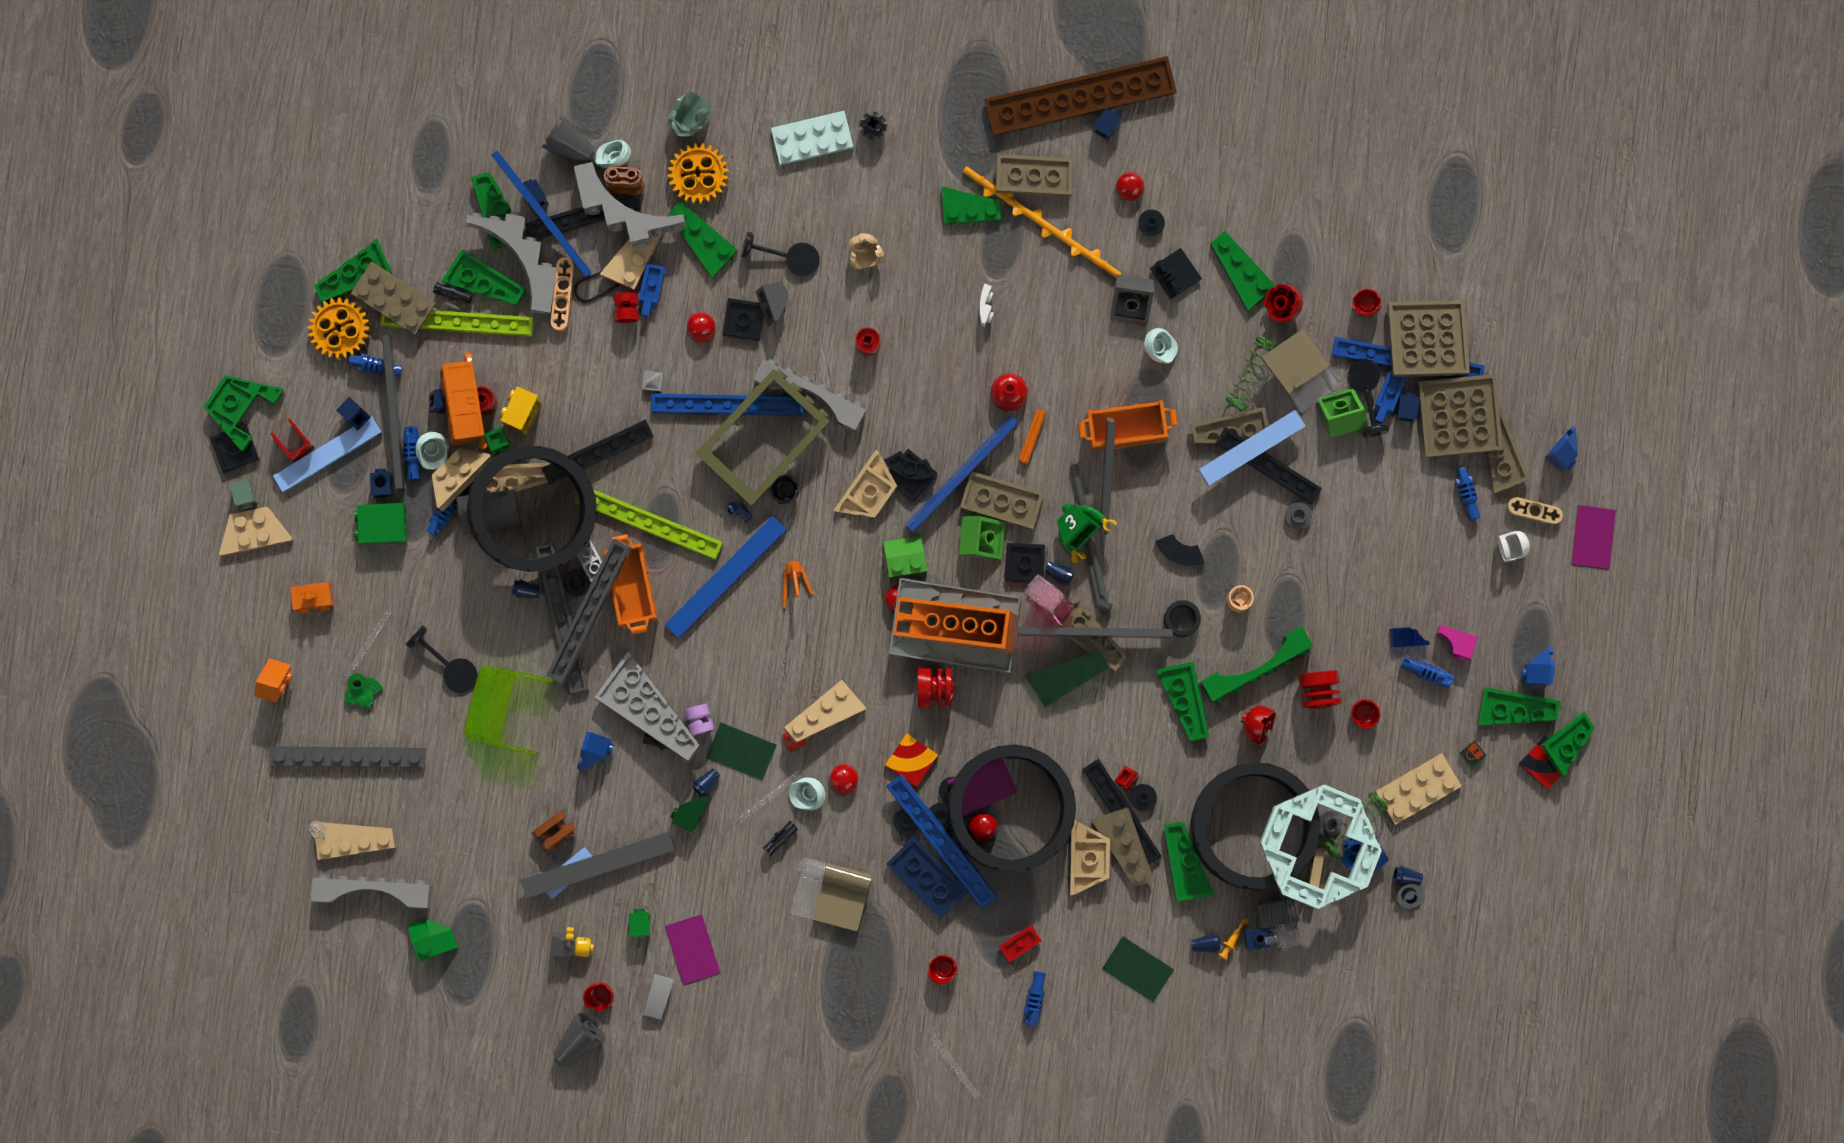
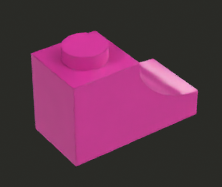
M1443 625L1438 626L1436 634L1447 641L1451 650L1450 655H1453L1455 660L1461 662L1470 660L1478 637Z

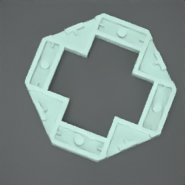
M1321 785L1274 806L1260 840V846L1280 893L1317 909L1368 887L1382 851L1373 833L1374 830L1364 812L1361 800L1327 785ZM1317 804L1351 817L1344 836L1362 843L1349 878L1330 872L1324 890L1291 877L1290 874L1297 858L1279 851L1292 816L1295 815L1311 821Z

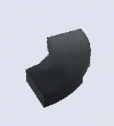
M901 451L884 459V462L891 471L908 480L922 481L936 476L927 459L921 461L911 460L905 457Z
M1173 534L1155 541L1161 553L1169 560L1178 564L1196 566L1205 563L1198 545H1183Z

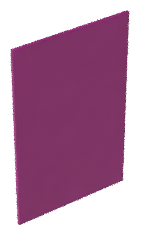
M1578 505L1571 564L1610 569L1616 510Z
M1003 758L985 764L971 777L962 798V816L1017 793ZM955 778L948 780L947 783H953Z
M702 914L665 926L683 985L720 973Z

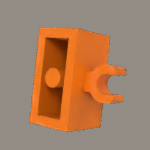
M330 582L290 587L293 610L299 611V614H308L313 609H318V612L329 611V607H335L333 589Z
M269 658L256 680L254 696L269 702H277L279 697L284 695L286 684L291 683L293 673H290L291 665Z

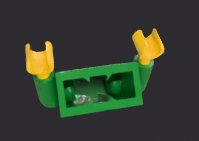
M1067 503L1062 507L1064 514L1057 520L1059 528L1058 541L1068 553L1072 554V562L1080 563L1078 556L1083 560L1086 559V555L1082 551H1077L1101 527L1100 522L1103 523L1106 531H1113L1108 527L1109 522L1113 525H1117V522L1112 519H1105V515L1094 507Z

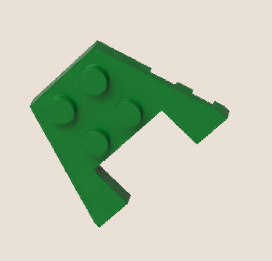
M224 375L204 405V408L240 451L244 452L253 438L238 429V424L257 396L275 405L284 390L280 387L267 386V384L249 382V380Z

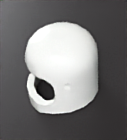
M1514 531L1498 536V547L1504 562L1520 559L1528 555L1530 544L1523 532Z

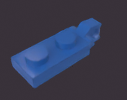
M646 264L639 295V306H643L642 317L650 318L651 308L656 309L666 269L663 266Z
M1388 371L1374 405L1373 411L1378 412L1375 418L1376 423L1382 424L1385 415L1390 417L1407 377H1393L1392 371Z

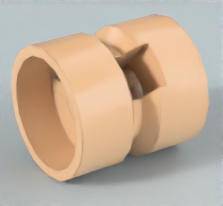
M1239 585L1228 593L1226 602L1232 611L1241 613L1252 605L1254 595L1249 587Z

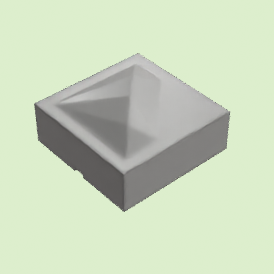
M644 370L642 390L662 392L664 373Z

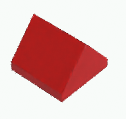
M787 733L782 734L790 752L807 745L805 739L795 743Z
M1124 766L1114 782L1129 791L1139 774Z

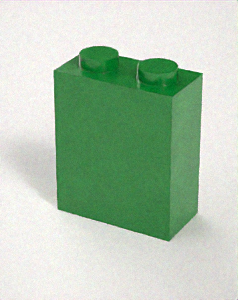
M404 503L357 505V510L354 511L355 522H358V529H355V539L360 545L407 543V514Z

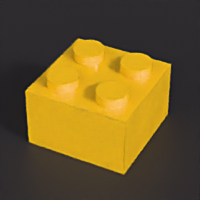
M517 386L515 390L511 391L508 397L510 402L507 407L502 409L500 417L505 427L526 436L542 401L538 395Z

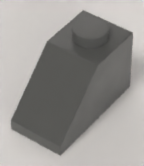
M783 281L763 285L756 291L768 327L779 320L789 299L788 290L784 286Z

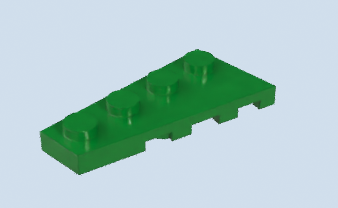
M490 172L472 176L471 181L482 217L490 218V216H496L504 221L505 215L510 214L512 210ZM523 231L522 239L525 240V238L528 237V236H527V234ZM487 233L492 250L506 247L497 238Z
M680 201L668 214V217L684 216L686 228H683L680 234L713 279L738 250Z
M1226 231L1222 232L1211 242V247L1248 312L1266 296L1271 287L1276 285Z
M375 239L372 244L360 250L357 255L344 262L341 267L332 271L314 285L322 304L323 301L328 302L331 298L335 299L352 292L371 262L392 274L378 239Z
M464 250L460 251L441 281L442 283L514 306L518 305L527 291L521 285Z
M1194 662L1156 669L1189 740L1209 738Z
M1484 687L1477 726L1558 720L1561 701Z
M1178 822L1163 825L1176 902L1214 896V891L1211 888L1184 823Z

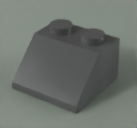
M1117 274L1110 318L1148 324L1155 280Z

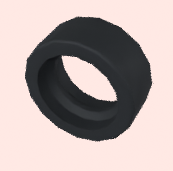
M1187 600L1173 602L1164 614L1166 629H1172L1173 635L1177 637L1192 635L1201 623L1199 609L1194 603ZM1180 607L1189 609L1194 617L1192 626L1185 630L1175 628L1171 622L1173 611Z

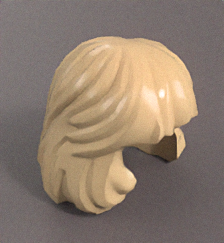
M860 233L850 239V265L854 270L871 268L883 261L884 252L873 235Z

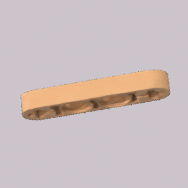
M562 257L557 261L551 311V325L553 329L559 332L566 330L568 327L574 264L567 257ZM565 262L570 266V268L566 269V275H570V277L559 276V274L563 275L564 270L560 266L564 265ZM562 280H566L569 283L568 288L565 290L558 288V284ZM559 299L567 301L565 308L560 309L556 306ZM555 311L560 313L566 312V315L562 314L561 316L562 321H564L565 323L561 324L560 327H558L557 324L554 323L559 319V314H555Z

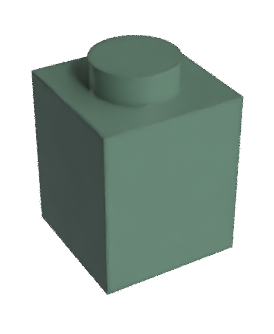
M245 479L229 484L237 508L247 510L253 508V504H257L252 481Z

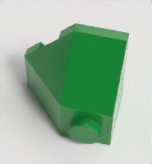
M427 918L408 925L412 945L419 962L458 948L452 929Z

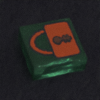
M1475 740L1459 752L1471 768L1487 756Z

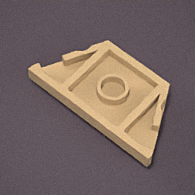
M458 448L432 474L437 507L443 512L475 480L480 470L493 457L490 454Z
M878 450L874 451L834 511L875 518L897 488V484Z
M263 507L229 515L219 555L226 556L294 540L270 508Z
M1076 820L1074 821L1071 834L1070 895H1075L1110 878L1111 839Z

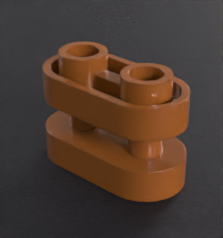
M609 167L604 172L608 191L612 194L639 195L644 191V181L640 170L637 168Z
M563 810L531 833L535 839L541 837L544 840V843L540 845L544 852H553L559 847L558 843L563 839L567 841L575 835L574 831L576 828L570 823L566 826L563 821L567 817ZM557 825L560 831L550 837L547 832Z

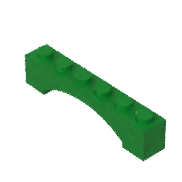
M1301 626L1283 636L1285 641L1281 648L1269 661L1260 667L1238 675L1225 676L1219 675L1217 672L1200 681L1199 683L1210 703L1213 701L1219 703L1226 699L1225 695L1232 691L1235 694L1243 689L1242 685L1247 682L1252 685L1260 680V675L1266 673L1268 676L1277 671L1276 667L1280 664L1285 667L1294 662L1293 657L1299 655L1301 658L1310 653L1309 649L1313 645L1303 627Z

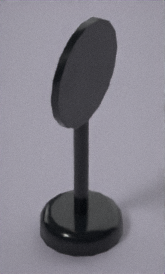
M748 231L746 233L741 257L747 258L751 248L786 257L788 268L798 276L811 275L819 266L820 256L818 251L808 243L794 244L788 250V253L753 244L754 234Z
M1367 358L1355 361L1350 366L1348 372L1350 386L1356 391L1365 392L1372 426L1362 430L1363 438L1376 437L1389 432L1387 425H1376L1369 391L1378 385L1380 370L1374 361Z
M422 625L405 645L408 648H413L419 642L446 666L443 679L450 690L463 693L472 689L478 678L477 669L474 664L462 658L448 662L422 639L427 632V628Z

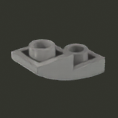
M654 974L643 1009V1015L662 1019L673 979Z

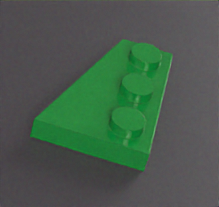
M942 186L944 225L1001 221L999 200Z
M1585 712L1579 713L1540 745L1560 777L1566 776L1567 769L1571 763H1574L1580 748L1585 745L1595 729Z

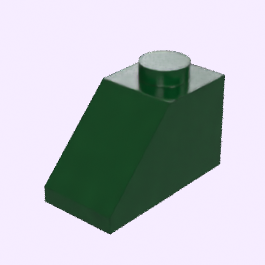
M704 796L681 804L678 808L675 807L670 816L673 819L671 823L694 833L710 798Z

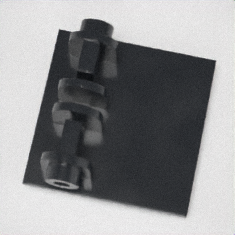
M1182 248L1163 260L1160 259L1154 266L1149 268L1170 300L1202 279Z

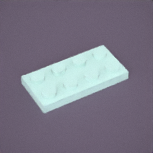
M845 111L771 128L780 166L853 149Z

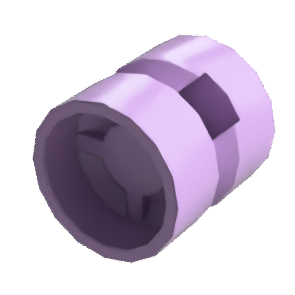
M708 704L697 705L684 710L686 720L690 722L688 728L692 736L715 730L712 719L708 718L710 715Z

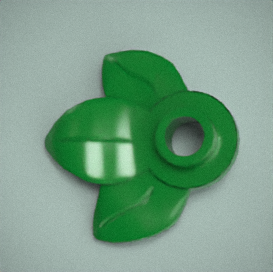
M355 673L348 678V689L344 694V698L348 706H352L357 702L363 708L371 709L374 702L373 694L380 693L383 689L376 679L365 678L362 674ZM359 680L361 684L356 687L353 685V682Z

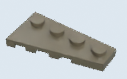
M1265 407L1190 424L1194 443H1215L1225 427L1247 440L1269 426Z
M1499 409L1503 451L1488 452L1494 494L1530 480L1502 409Z
M1076 597L1073 598L1053 626L1102 628ZM1066 637L1114 672L1117 671L1127 657L1112 638Z
M1129 808L1093 818L1091 821L1098 832L1111 839V852L1133 886L1137 887L1154 881Z

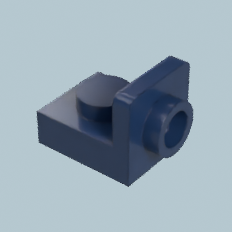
M435 389L429 394V413L446 414L443 390Z

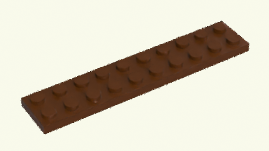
M1168 56L986 98L984 102L994 137L1104 111L1105 108L1113 109L1177 93Z

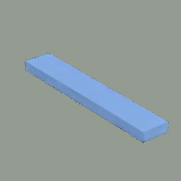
M1294 410L1201 467L1198 471L1209 486L1302 429L1305 425L1297 411Z
M371 416L358 431L352 427L273 475L284 493L377 437L382 432Z

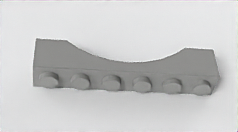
M763 359L753 378L754 383L759 385L773 369L776 371L780 369L788 376L785 380L790 384L794 382L802 389L801 391L812 394L826 404L834 414L839 425L855 433L857 432L866 414V410L863 409L864 405L856 401L851 403L846 400V396L840 393L835 395L829 392L830 389L822 384L817 386L812 383L813 380L806 376L800 378L795 375L796 372L786 367L784 370L778 367L779 364L771 359L768 361ZM773 380L766 389L773 391L783 388Z
M318 874V878H313L311 901L334 903L351 892L373 889L393 895L407 907L430 908L432 885H427V881L415 880V884H407L408 880L396 879V883L388 882V878H377L376 882L369 881V877H357V880H349L350 876H338V879H330V875Z

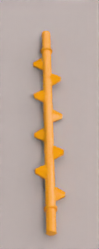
M967 166L964 168L962 173L973 179L978 185L980 184L984 187V197L996 195L1013 207V216L1023 214L1042 227L1043 238L1054 235L1071 247V256L1074 257L1081 254L1099 266L1101 270L1103 269L1115 278H1117V274H1122L1109 265L1107 261L1100 259L1099 249L1089 251L1071 239V228L1063 231L1058 230L1042 219L1041 209L1031 211L1013 199V194L996 193V186L984 179V176H980Z

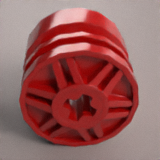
M918 668L917 708H930L932 700H936L937 708L941 709V700H945V709H950L954 697V679L951 668H946V677H941V668H938L936 677H932L931 668Z
M1338 670L1298 675L1299 688L1308 689L1309 691L1300 695L1301 699H1310L1308 702L1301 703L1302 708L1313 710L1326 709L1342 703V698H1333V695L1341 694V691L1332 690L1331 687L1340 683Z

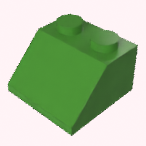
M1353 388L1317 398L1325 428L1331 438L1367 428L1365 409Z
M981 516L963 517L959 555L1002 560L1005 522Z
M921 535L883 542L889 580L927 573Z

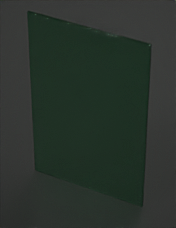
M720 722L706 758L763 780L777 745Z
M1123 936L1102 968L1152 1002H1154L1174 970Z

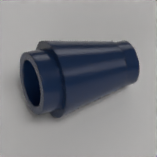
M1049 562L1045 568V572L1061 585L1065 584L1068 586L1075 573L1069 567Z
M515 579L511 594L516 595V597L539 598L541 587H537L522 579Z
M712 768L694 781L693 789L702 797L706 794L709 795L720 774Z
M1404 866L1395 867L1393 882H1397L1398 885L1407 883L1422 884L1423 873Z
M1212 933L1192 940L1193 952L1216 953V950H1221L1219 935Z

